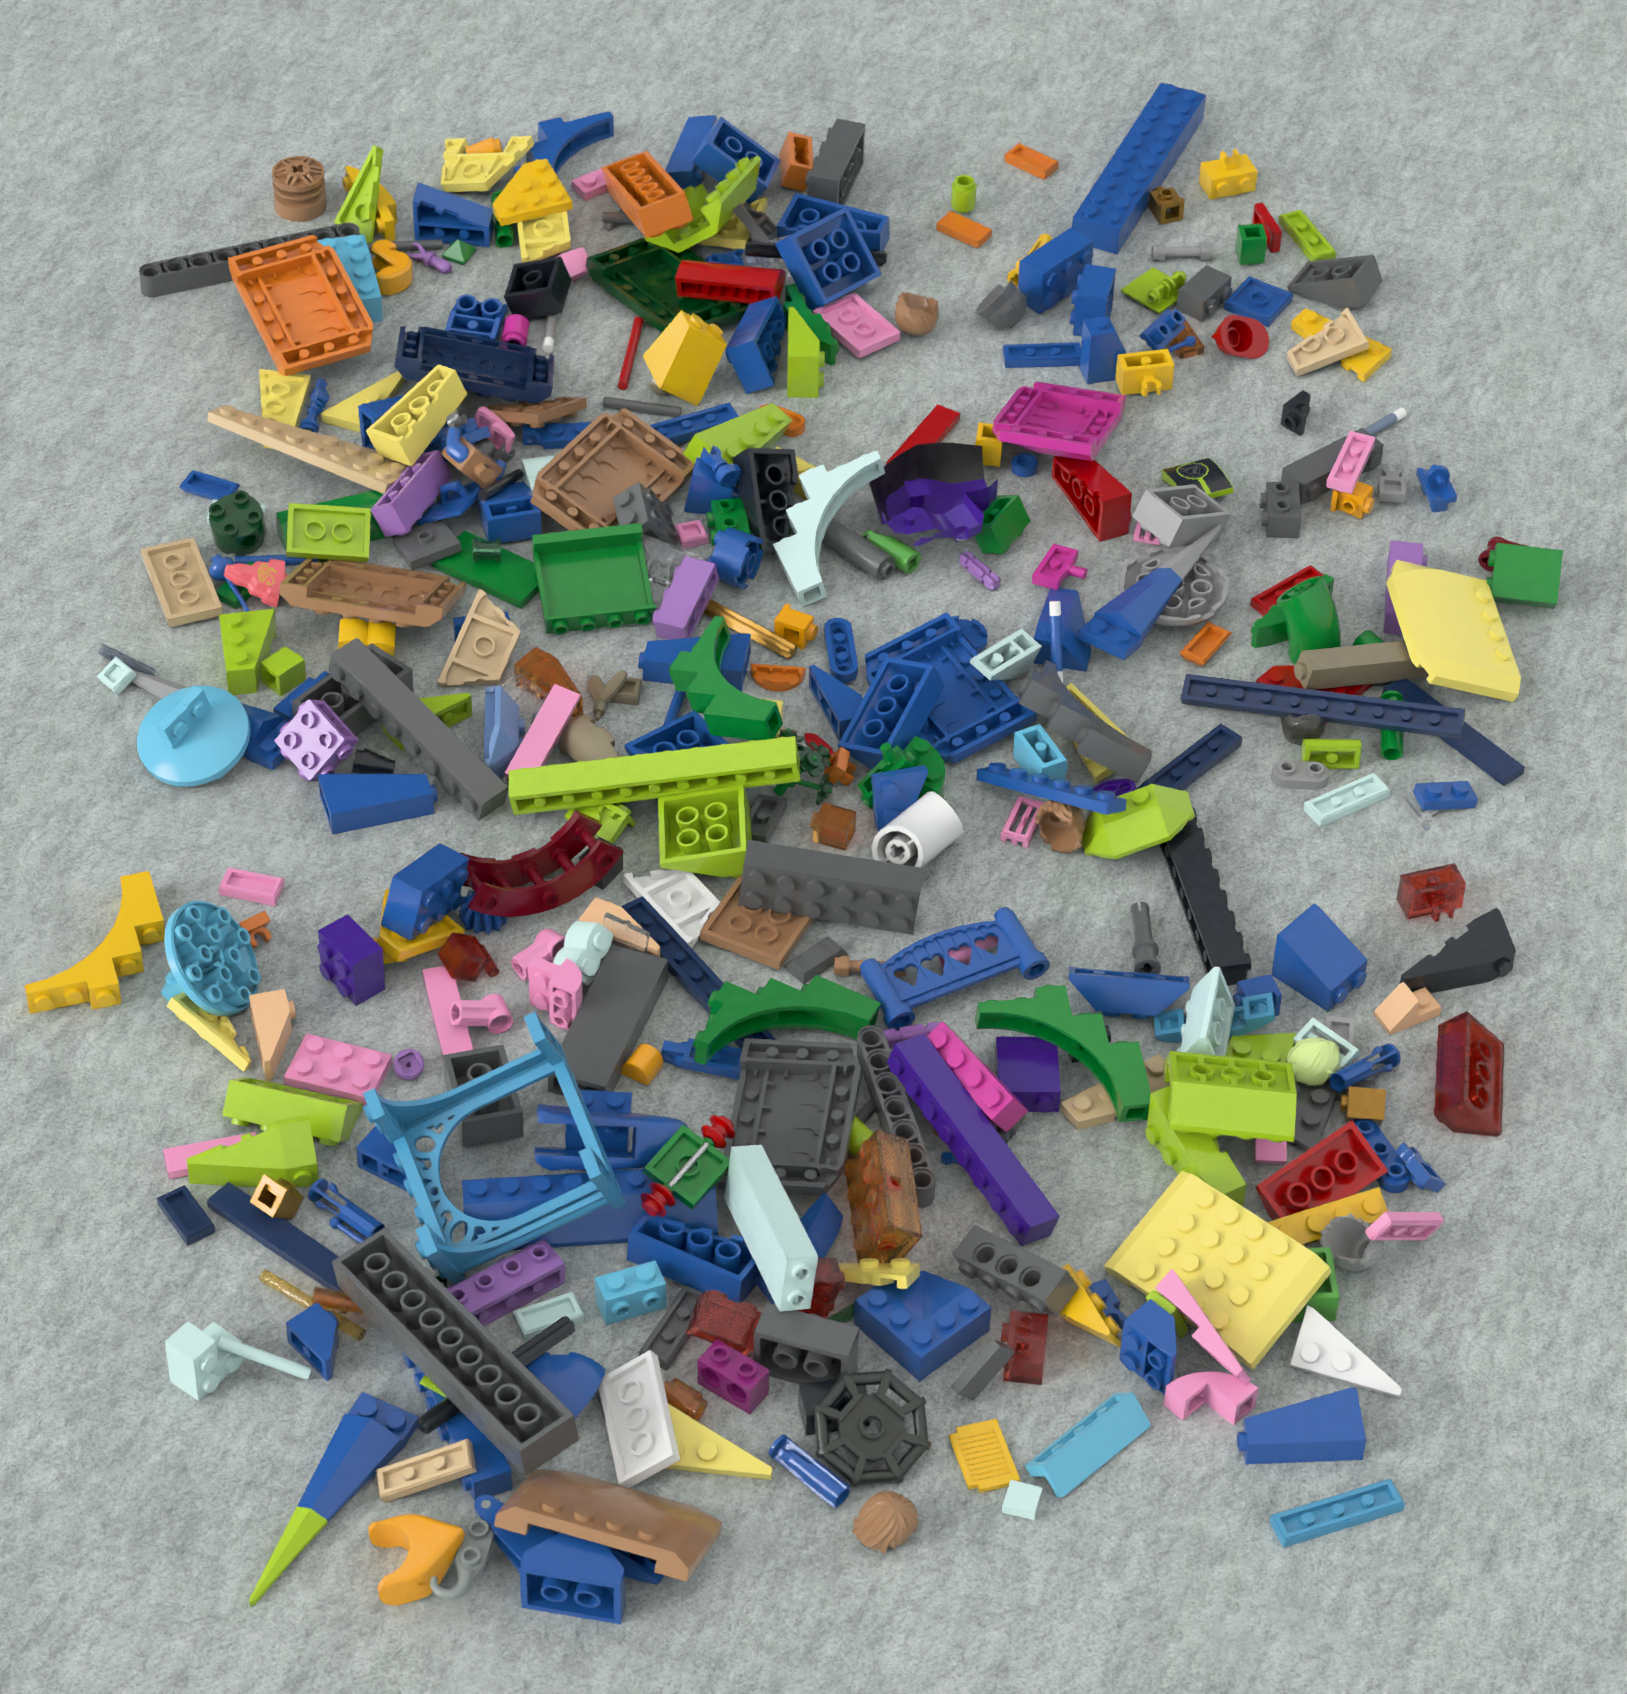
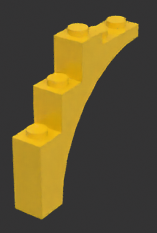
M149 871L120 877L122 899L119 914L111 931L93 952L61 973L24 985L30 1014L89 1001L92 1010L122 1004L117 977L144 972L140 946L165 941L164 920Z

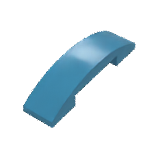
M1272 992L1242 997L1243 1006H1238L1234 1009L1229 1039L1232 1036L1250 1033L1276 1019ZM1183 1008L1161 1012L1154 1016L1156 1040L1182 1043L1181 1027L1182 1024H1186L1187 1019Z

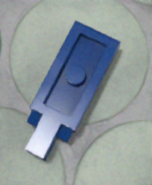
M591 422L545 424L544 427L530 428L529 425L522 426L523 445L543 446L544 450L564 449Z
M689 1038L688 1042L681 1043L664 1040L661 1050L663 1062L683 1069L739 1080L741 1048L725 1046L704 1066L694 1061L696 1048L693 1047L694 1039Z

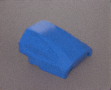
M462 295L458 297L455 306L450 312L445 330L497 340L503 319L509 312L508 305H502L495 298L479 302L472 295Z

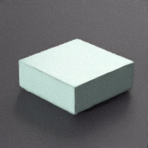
M115 657L101 671L97 678L115 694L119 695L137 674Z
M1010 1480L1002 1505V1513L1034 1520L1043 1487Z

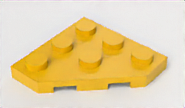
M547 158L523 164L493 202V213L501 226L573 209V202Z
M390 889L385 890L382 901L378 945L395 961L399 962L463 939L465 929L447 915L440 922H435L424 934H419L411 941L383 927L381 922Z

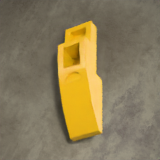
M350 165L345 166V177H342L345 192L350 191L360 172L359 169ZM380 184L375 228L377 233L382 234L384 240L394 241L396 240L397 206L391 194Z

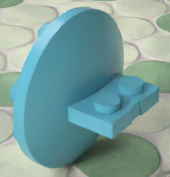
M196 685L183 688L162 698L148 711L138 730V753L149 773L164 783L182 787L205 784L222 778L244 755L250 739V721L240 701L223 689Z
M191 901L177 908L169 917L165 929V951L171 971L166 975V983L161 991V994L167 1001H170L171 997L184 992L197 1006L217 1016H231L250 1005L249 995L256 994L261 976L258 971L254 951L250 944V934L245 928L239 926L226 908L218 907L206 901Z

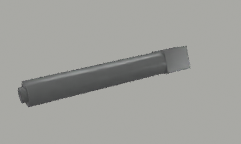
M793 492V498H795L794 505L806 501ZM833 518L822 541L824 545L878 580H883L893 574L895 570V559L893 556Z

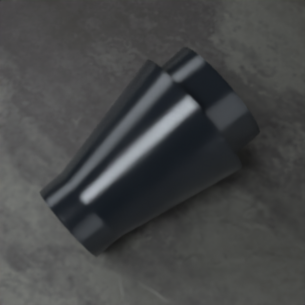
M364 748V751L357 749L352 772L359 774H393L396 760L386 758Z

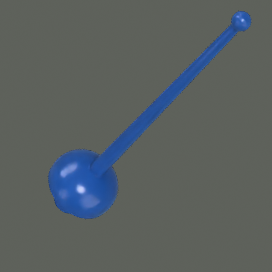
M219 554L213 556L211 559L213 564L209 568L210 576L216 581H227L246 612L250 611L236 585L224 577L226 565L235 564L234 560L230 557L222 558Z

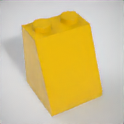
M680 311L643 355L658 387L697 406L701 402L727 347L722 336V330L713 323L709 325L703 322L695 314L689 315Z

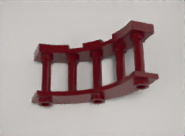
M575 810L569 820L550 837L551 841L537 850L534 847L525 852L512 855L511 859L497 861L495 858L476 857L460 852V854L470 858L467 866L468 878L462 886L472 888L475 892L468 908L483 914L503 917L527 916L554 909L570 902L593 887L610 871L624 851L605 841L597 840L594 836L602 827V824L597 819ZM587 846L590 852L574 865L571 860ZM561 867L565 871V873L547 882L543 878ZM530 882L533 883V886L513 888Z

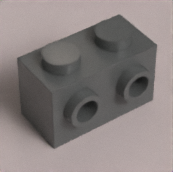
M1266 482L1265 493L1260 492L1259 500L1260 509H1264L1261 512V526H1266V537L1299 538L1301 526L1299 484L1296 482Z

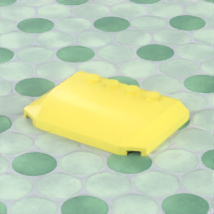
M1396 560L1390 571L1392 572L1387 579L1386 585L1412 663L1417 668H1424L1429 674L1427 681L1430 684L1514 702L1519 695L1521 676L1487 580Z

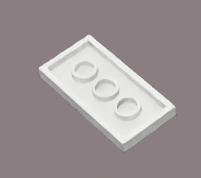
M649 1350L606 1374L598 1387L618 1484L627 1488L638 1484L680 1460L658 1356Z

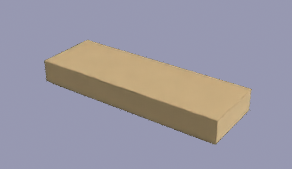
M469 1439L376 1469L379 1494L384 1503L477 1472L473 1445Z

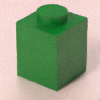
M1263 224L1238 225L1235 250L1239 265L1264 263L1267 237Z

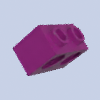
M716 1339L698 1359L697 1384L750 1415L769 1394L770 1370Z

